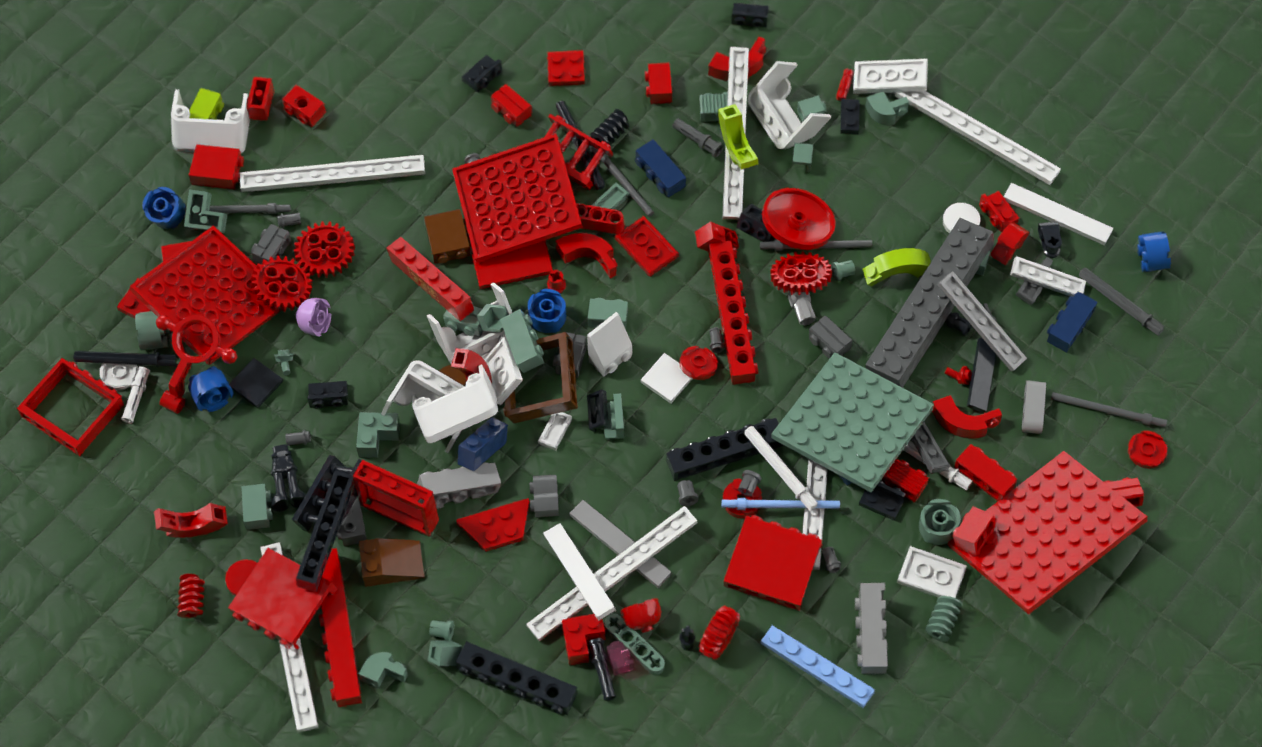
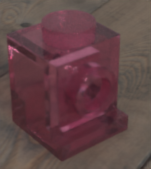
M621 641L613 642L610 646H607V655L614 676L634 670V662L631 659L629 649H624Z

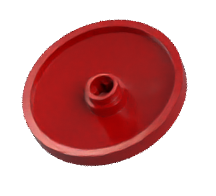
M798 188L780 189L770 194L764 203L762 219L766 229L774 238L787 246L802 250L816 249L825 245L835 230V218L829 206L821 198L806 190Z

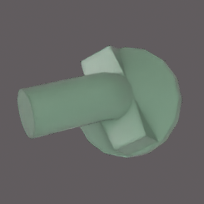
M278 350V354H274L276 362H281L283 375L287 376L291 373L288 361H293V353H290L289 350Z

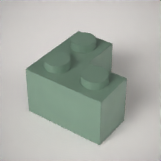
M189 190L184 227L206 231L214 225L221 233H225L227 215L209 211L212 195L209 192Z
M359 412L356 445L359 457L378 458L380 440L399 441L400 420L398 413H386L383 416L381 413Z

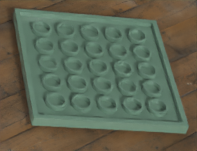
M834 353L772 432L771 438L872 492L934 409V404Z

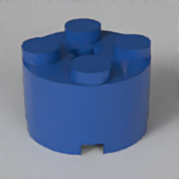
M158 187V189L148 192L142 205L146 217L156 226L163 229L176 228L185 215V203L173 190L167 187Z
M1165 231L1138 236L1139 244L1137 245L1138 255H1142V272L1171 267V258H1167L1170 248L1167 235L1164 233Z
M542 289L530 297L528 301V315L533 323L531 327L543 333H557L560 331L567 315L565 300L559 292L552 289Z
M215 366L189 378L188 390L200 411H203L202 409H207L208 412L219 410L228 403L227 399L233 396V390L224 373Z

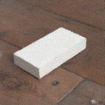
M563 412L552 414L538 440V444L556 451L572 420V416Z

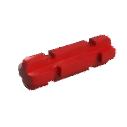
M847 68L844 70L836 95L838 101L847 97L854 75L852 69Z

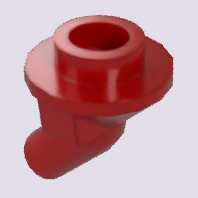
M963 366L959 372L947 367L944 374L957 379L959 384L968 385L971 381L972 371L967 366Z

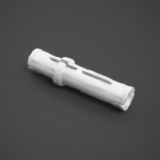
M138 367V372L135 380L131 383L132 389L121 417L123 422L132 424L142 393L146 390L145 384L150 373L148 368Z

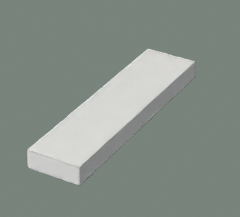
M1017 256L1014 258L1010 274L1016 278L1073 297L1077 291L1083 294L1086 284L1085 280Z

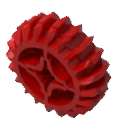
M724 605L715 613L699 645V650L703 655L715 660L724 652L740 620V614L736 610Z

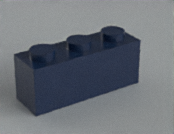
M654 139L636 150V164L639 168H643L646 171L649 180H653L661 193H664L669 198L686 187L685 175Z
M1077 291L1074 297L1070 296L1066 302V309L1061 310L1057 315L1056 320L1058 321L1056 324L1050 325L1047 334H1049L1047 342L1067 353L1095 312L1098 302Z
M492 417L459 445L458 465L472 471L479 468L506 444L508 424Z

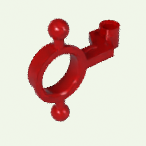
M161 315L156 319L158 329H168L173 332V349L181 358L168 384L169 390L163 393L159 403L162 407L176 414L184 407L185 398L182 397L185 392L184 380L193 363L205 362L215 354L220 355L227 364H232L237 359L235 350L219 347L220 333L216 325L210 319L201 315L185 317L177 325L173 324L166 315ZM203 323L208 326L212 333V345L205 354L196 357L190 356L183 348V334L189 326Z

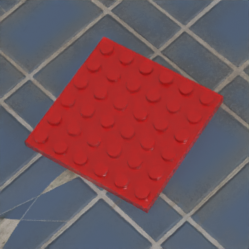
M557 134L452 168L474 258L477 263L583 228Z
M214 225L130 285L129 289L156 316L166 315L175 325L191 315L207 317L216 325L220 333L219 347L223 349H232L283 310L279 308L277 312L275 306L268 309V303L261 305L263 300H256L257 294H252L253 288H250V280L253 270L257 266ZM196 323L186 329L182 340L196 354L201 356L212 345V333L205 324ZM215 354L212 358L205 362L208 365H211L221 356Z

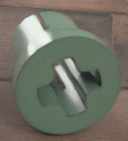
M852 260L841 263L833 262L831 264L832 274L836 281L855 274V266Z
M432 620L430 627L434 628H430V636L445 638L446 641H451L454 633V622L450 620L447 622Z

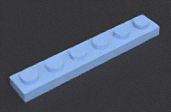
M773 625L761 640L762 645L862 708L865 707L874 694L875 690Z

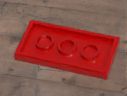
M545 240L478 263L475 261L474 254H472L480 289L492 287V283L502 285L549 275L553 271Z

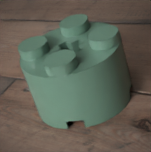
M152 311L140 312L135 315L140 350L168 347V338L165 336V333H168V329L160 330L157 328L156 319L158 316Z
M935 499L930 501L922 509L919 520V531L923 540L935 545L947 544L948 541L953 539V532L960 525V512L957 507H954L947 500Z

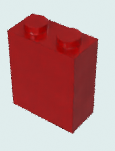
M196 144L189 172L191 184L235 190L236 183L240 181L239 170L240 167H243L244 157L241 156L240 149Z

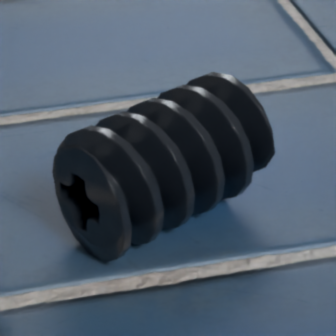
M615 109L609 115V118H606L590 136L600 143L602 141L609 145L614 143V138L618 139L620 134L625 132L624 129L629 128L627 116L621 110Z

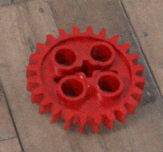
M322 221L321 226L314 223V228L307 226L308 232L301 231L303 237L297 236L298 242L294 243L296 262H301L300 268L306 267V272L310 270L311 276L315 272L318 278H320L321 274H324L327 278L328 273L335 276V271L342 273L341 267L348 268L347 262L352 263L351 257L355 256L353 237L350 236L349 231H345L344 226L339 229L338 223L334 227L331 221H329L328 225H325Z
M794 252L793 256L787 254V258L781 256V261L776 260L770 270L771 282H773L774 286H778V290L784 289V293L791 291V295L795 292H798V295H801L802 292L808 295L809 291L816 293V289L822 290V286L827 287V282H831L832 269L829 261L825 260L824 257L819 258V254L812 256L811 252L807 255L804 252H801V255Z
M277 256L276 260L270 257L269 262L263 259L262 264L258 263L256 269L253 270L250 288H253L252 294H257L256 300H263L261 305L269 304L268 309L275 306L277 312L279 308L286 312V308L289 307L293 311L294 305L299 308L301 303L310 297L312 290V280L309 279L310 273H305L306 267L300 268L301 262L294 264V259L290 262L287 261V256L283 260L279 256Z

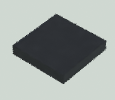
M253 358L229 385L233 391L259 408L280 386L283 378Z

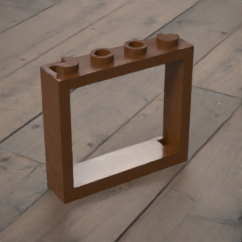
M566 332L536 340L537 345L539 344L542 350L560 348L563 397L516 408L514 390L505 400V406L503 407L505 417L513 424L578 409L573 340Z

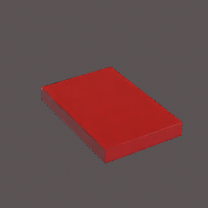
M645 216L628 226L621 233L615 235V240L649 277L679 257V253Z

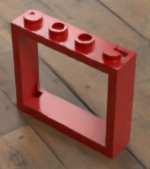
M61 358L17 407V410L23 419L80 456L120 411L124 403L121 398L122 396L117 393V390H110L103 381L95 380L88 371L78 369V366L73 361L68 362ZM66 374L110 402L78 440L34 411Z
M362 460L353 475L360 505L430 537L439 522L433 491ZM367 499L372 502L371 505L366 504ZM420 499L424 500L423 504L419 503Z

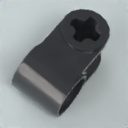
M1058 221L1038 223V234L1044 254L1049 258L1059 256L1062 239Z

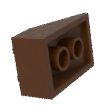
M377 538L359 541L365 587L425 578L420 540Z

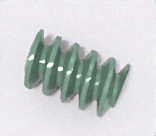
M950 596L938 597L937 604H935L934 611L931 614L932 617L926 626V632L939 641L947 642L949 638L946 635H951L952 633L949 628H954L955 625L951 621L957 620V616L954 614L960 613L957 607H962V602Z

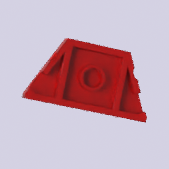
M529 498L457 519L456 522L459 527L468 533V536L473 541H476L487 552L523 541L530 501Z

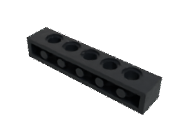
M777 418L764 419L755 425L749 424L736 431H727L724 435L718 437L711 436L705 441L699 443L692 442L686 447L670 450L666 453V462L674 481L760 454L758 449L745 435V430L750 426H753L759 434L765 435L763 439L772 449L784 446L771 438L772 432L779 425ZM745 440L747 443L741 444L739 441ZM727 446L729 449L723 450L720 447ZM703 452H709V453H711V454L708 455V456H705V455H703L702 453H703ZM685 458H691L692 461H689V462H688V461H685V460H683V459H685Z
M335 470L296 576L297 587L317 592L355 486L353 475Z
M467 641L456 660L457 669L461 674L475 676L477 680L488 684V682L492 683L501 691H511L516 697L521 699L528 698L535 705L540 707L547 706L557 714L564 713L568 715L578 694L577 687ZM477 662L484 663L482 667L474 666ZM496 669L503 671L499 675L493 674V671ZM514 677L521 678L517 683L511 681ZM534 684L539 686L537 690L529 689ZM551 692H556L558 696L555 698L548 697V694Z

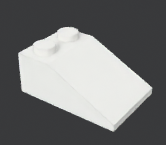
M617 312L587 335L589 362L603 376L613 373L620 363L628 361L632 356V343Z

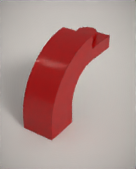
M760 36L748 52L747 78L757 73L763 66V58L767 47H765V39ZM716 52L709 63L708 75L719 80L728 81L729 57Z
M574 233L556 240V250L565 264L579 257H590L600 263L610 279L616 276L618 265L613 256V248L604 239L593 234Z
M455 349L451 367L460 370L465 375L466 380H468L470 375L479 374L478 365L482 364L492 383L489 367L479 354L468 349Z
M951 395L933 401L934 409L932 412L938 423L945 430L959 437H984L988 427L990 429L994 428L1001 422L1002 413L999 408L982 415L971 416L957 408Z
M209 503L197 511L177 513L160 508L154 511L156 529L165 531L169 537L186 538L205 535L228 525L226 507Z

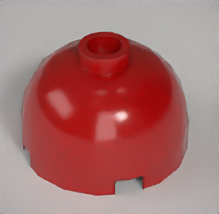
M658 598L650 599L640 604L637 603L621 610L625 624L630 629L641 630L642 633L653 630V625L659 622L662 613Z

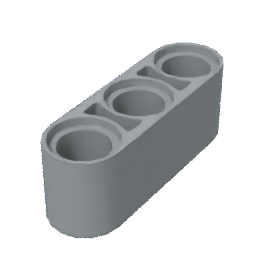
M1026 380L1022 432L1042 434L1046 382Z

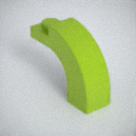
M736 104L718 109L721 132L735 165L738 164L741 170L758 165V158L745 136L742 113Z
M897 249L876 256L872 264L863 268L867 285L872 287L882 280L900 273H909L920 277L930 265L931 260L929 254L921 249Z

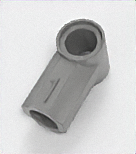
M788 291L789 303L791 307H794L799 324L805 326L815 321L816 317L811 306L810 293L806 295L805 292H802L801 295H798V292H795L791 295V291Z

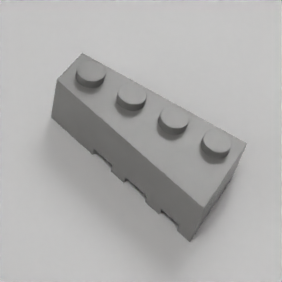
M485 462L475 471L462 466L459 469L451 470L448 468L440 472H425L419 476L417 484L433 491L436 508L439 509L444 507L443 504L454 501L457 504L463 502L469 496L475 499L497 493L501 481L496 464ZM420 499L419 503L423 504L424 500Z
M861 583L858 598H855V610H859V617H856L855 624L856 629L860 630V636H856V645L861 651V655H857V665L861 667L862 674H886L887 640L884 639V636H886V621L883 620L886 609V601L883 600L885 583Z

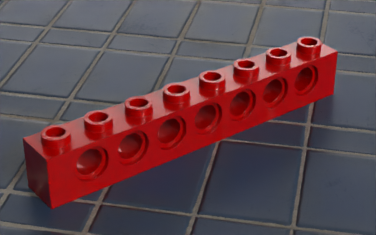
M731 241L709 243V258L732 385L755 382V374H758V365L753 362L755 349L754 346H750V341H752L751 329L747 330L749 317L748 313H744L746 300L745 296L741 297L740 292L743 291L742 280H738L740 268L739 264H735V259H737L736 247L732 248ZM733 327H739L741 329L735 330L733 329ZM744 360L746 361V363H740L738 361Z

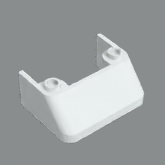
M777 61L748 95V104L778 149H788L793 147L795 143H801L814 137L831 118L830 114L811 113L801 124L785 99L791 91V84L787 77L797 67V64L792 62Z
M175 90L171 110L172 144L174 149L178 152L194 153L196 144L236 148L240 149V152L243 153L246 147L250 123L247 111L248 94L244 93L241 109L234 108L226 113L225 120L189 118L190 112L183 105L179 90Z
M492 283L491 286L497 301L491 303V305L505 306L508 315L511 314L512 310L504 291L498 285ZM427 315L436 340L450 363H452L456 348L474 351L485 359L500 340L506 337L504 330L502 332L483 331L481 337L476 335L468 336L464 332L456 336L450 327L441 328L439 322L433 316Z
M413 361L388 398L381 415L384 416L393 402L401 406L409 405L412 402L413 394L417 398H430L432 402L465 386L422 361ZM461 431L451 435L453 437L445 452L449 453Z
M482 364L478 365L479 374L470 375L465 387L432 402L430 398H417L415 394L412 395L413 410L428 443L441 440L486 420L498 412L495 389Z

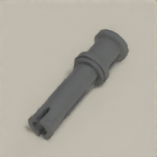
M680 118L674 121L672 127L698 143L700 149L707 150L714 158L720 155L724 147L723 143L716 142L709 134H702Z

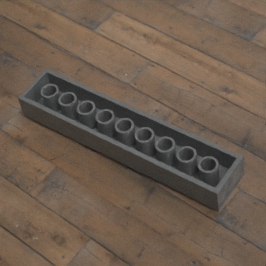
M963 218L958 219L865 364L866 369L902 388L904 387L955 306L937 284L953 271L967 287L980 267L979 265L994 245L992 231Z

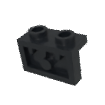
M734 3L731 24L767 28L769 6Z
M486 54L462 76V81L478 93L481 89L486 88L493 78L501 74L502 61L499 59L494 61Z
M750 204L741 212L737 228L762 242H770L772 235L763 223L762 209Z
M347 381L308 384V403L310 408L320 409L325 406L341 407L348 405Z
M879 481L872 492L865 489L859 501V506L895 521L904 503L905 493L899 488L889 487L882 481Z

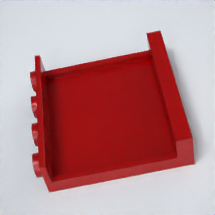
M746 516L723 581L724 587L800 611L815 561L822 547V539H819V536L809 533L806 535L800 533L801 531L796 528L790 527L787 529L781 527L782 525L777 522H765L758 516Z
M267 548L228 608L233 613L232 617L240 622L245 620L249 622L248 626L256 631L261 629L265 631L263 634L274 640L276 637L281 640L279 643L290 649L292 646L298 650L299 646L296 642L327 594L334 595L337 588L331 581L323 577L317 592L297 587L296 576L300 565Z

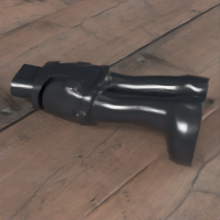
M288 445L274 446L272 448L273 454L271 455V475L274 477L276 492L271 501V507L274 511L278 512L284 511L289 507L284 479L287 478L291 505L299 508L306 494L298 486L296 475L298 467L294 464L291 451L288 450Z

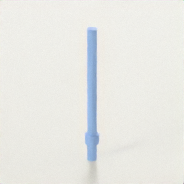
M746 498L721 500L722 508H737V510H745L746 508H807L801 500H746ZM816 500L818 504L815 508H840V501Z

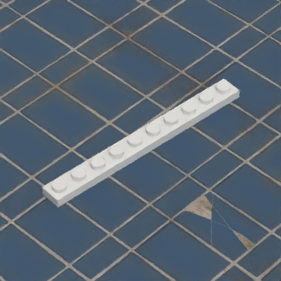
M730 47L727 106L736 104L742 113L745 132L749 48ZM727 147L725 148L723 219L739 220L743 202L744 169L741 170L738 164L735 165Z
M926 91L895 92V97L899 99L907 97L909 105L1049 185L1060 173L1061 168Z
M423 155L241 172L240 188L241 192L422 175L425 174Z
M685 506L593 575L604 592H606L697 524V520ZM575 587L527 623V627L537 640L541 641L562 625V619L573 617L588 604L579 589Z
M280 542L260 547L262 556L267 548L283 555ZM300 638L296 642L299 646L298 650L292 646L288 649L280 644L298 733L318 728Z

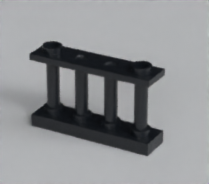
M329 455L293 516L292 521L303 531H309L312 524L317 521V515L321 510L335 470L354 475L362 460L358 459L354 468L343 465L335 456ZM354 486L342 523L358 497L356 486Z

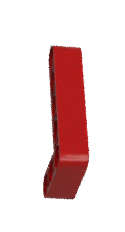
M577 203L579 214L582 215L580 218L584 229L619 234L625 229L624 217L620 211Z

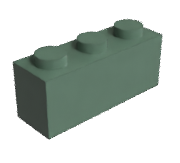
M519 309L501 318L502 327L519 369L525 373L543 364L542 355H544L541 346L537 345L536 340H538V336L530 326L533 324L528 314L525 315Z

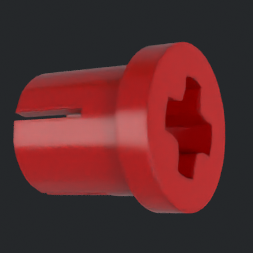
M559 270L551 271L548 276L547 287L562 293L566 288L563 273Z

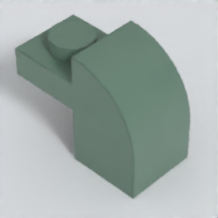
M884 91L867 97L866 109L871 118L883 125L894 124L895 117L904 115L908 112L909 108L907 97L889 102Z
M379 652L366 660L359 676L362 682L379 689L386 675L405 683L408 673L403 664L399 662L393 663L394 660L391 653Z

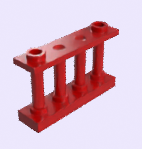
M549 114L548 118L553 125L545 137L555 134L559 128L568 132L560 144L562 153H564L574 136L583 141L570 162L566 163L570 180L590 191L594 185L590 175L604 154L610 157L614 155L611 146L604 141L600 143L565 123L566 120L561 116L556 115L555 117ZM591 145L598 149L585 171L580 173L575 170V166L588 146Z

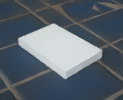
M503 337L484 359L491 373L492 385L495 389L497 404L502 405L523 381L506 337Z
M910 546L897 583L935 597L950 596L956 598L967 566Z

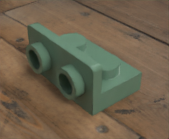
M621 393L613 394L614 401L607 403L609 426L604 427L606 440L624 438Z

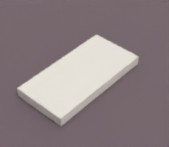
M928 60L855 62L854 94L880 93L883 91L884 93L927 91Z

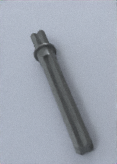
M1084 267L1080 271L1079 277L1142 323V327L1146 326L1158 336L1163 332L1165 326L1155 320L1152 314H1147L1089 269Z

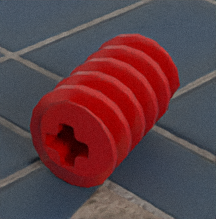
M183 574L180 576L179 612L177 615L181 618H194L203 614V610L198 608L204 606L200 602L204 599V596L199 593L205 591L203 587H200L205 584V581L199 579V576L196 574Z

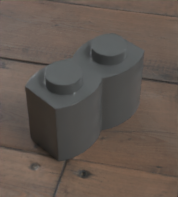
M557 475L533 476V482H529L530 494H534V500H530L531 512L535 511V517L559 516Z

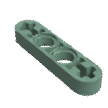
M610 614L606 617L605 629L649 673L659 675L664 671L665 661L663 657L635 630L630 629L621 616ZM610 621H618L617 626L621 629L619 634H617L618 629L614 625L610 627ZM625 633H630L633 635V640L625 642L622 636ZM641 646L647 649V653L642 656L636 653V649ZM650 655L653 662H660L659 668L656 666L652 668V662L648 659Z

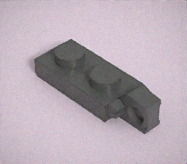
M1046 257L1040 265L1049 268L1053 260ZM1024 280L1015 295L1031 306L1043 287Z

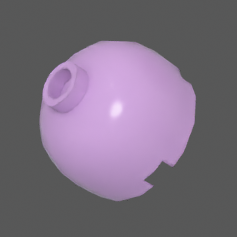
M311 298L305 300L296 311V319L299 328L304 333L320 337L322 336L320 335L321 333L327 332L331 322V313H328V308H330L328 301L321 298Z

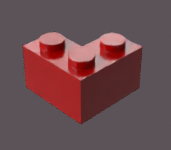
M595 614L562 619L569 666L589 662L587 642L598 638L605 640L603 619L598 621Z

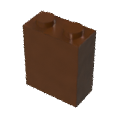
M460 209L424 217L434 264L446 263L449 260L464 259L467 256H471Z

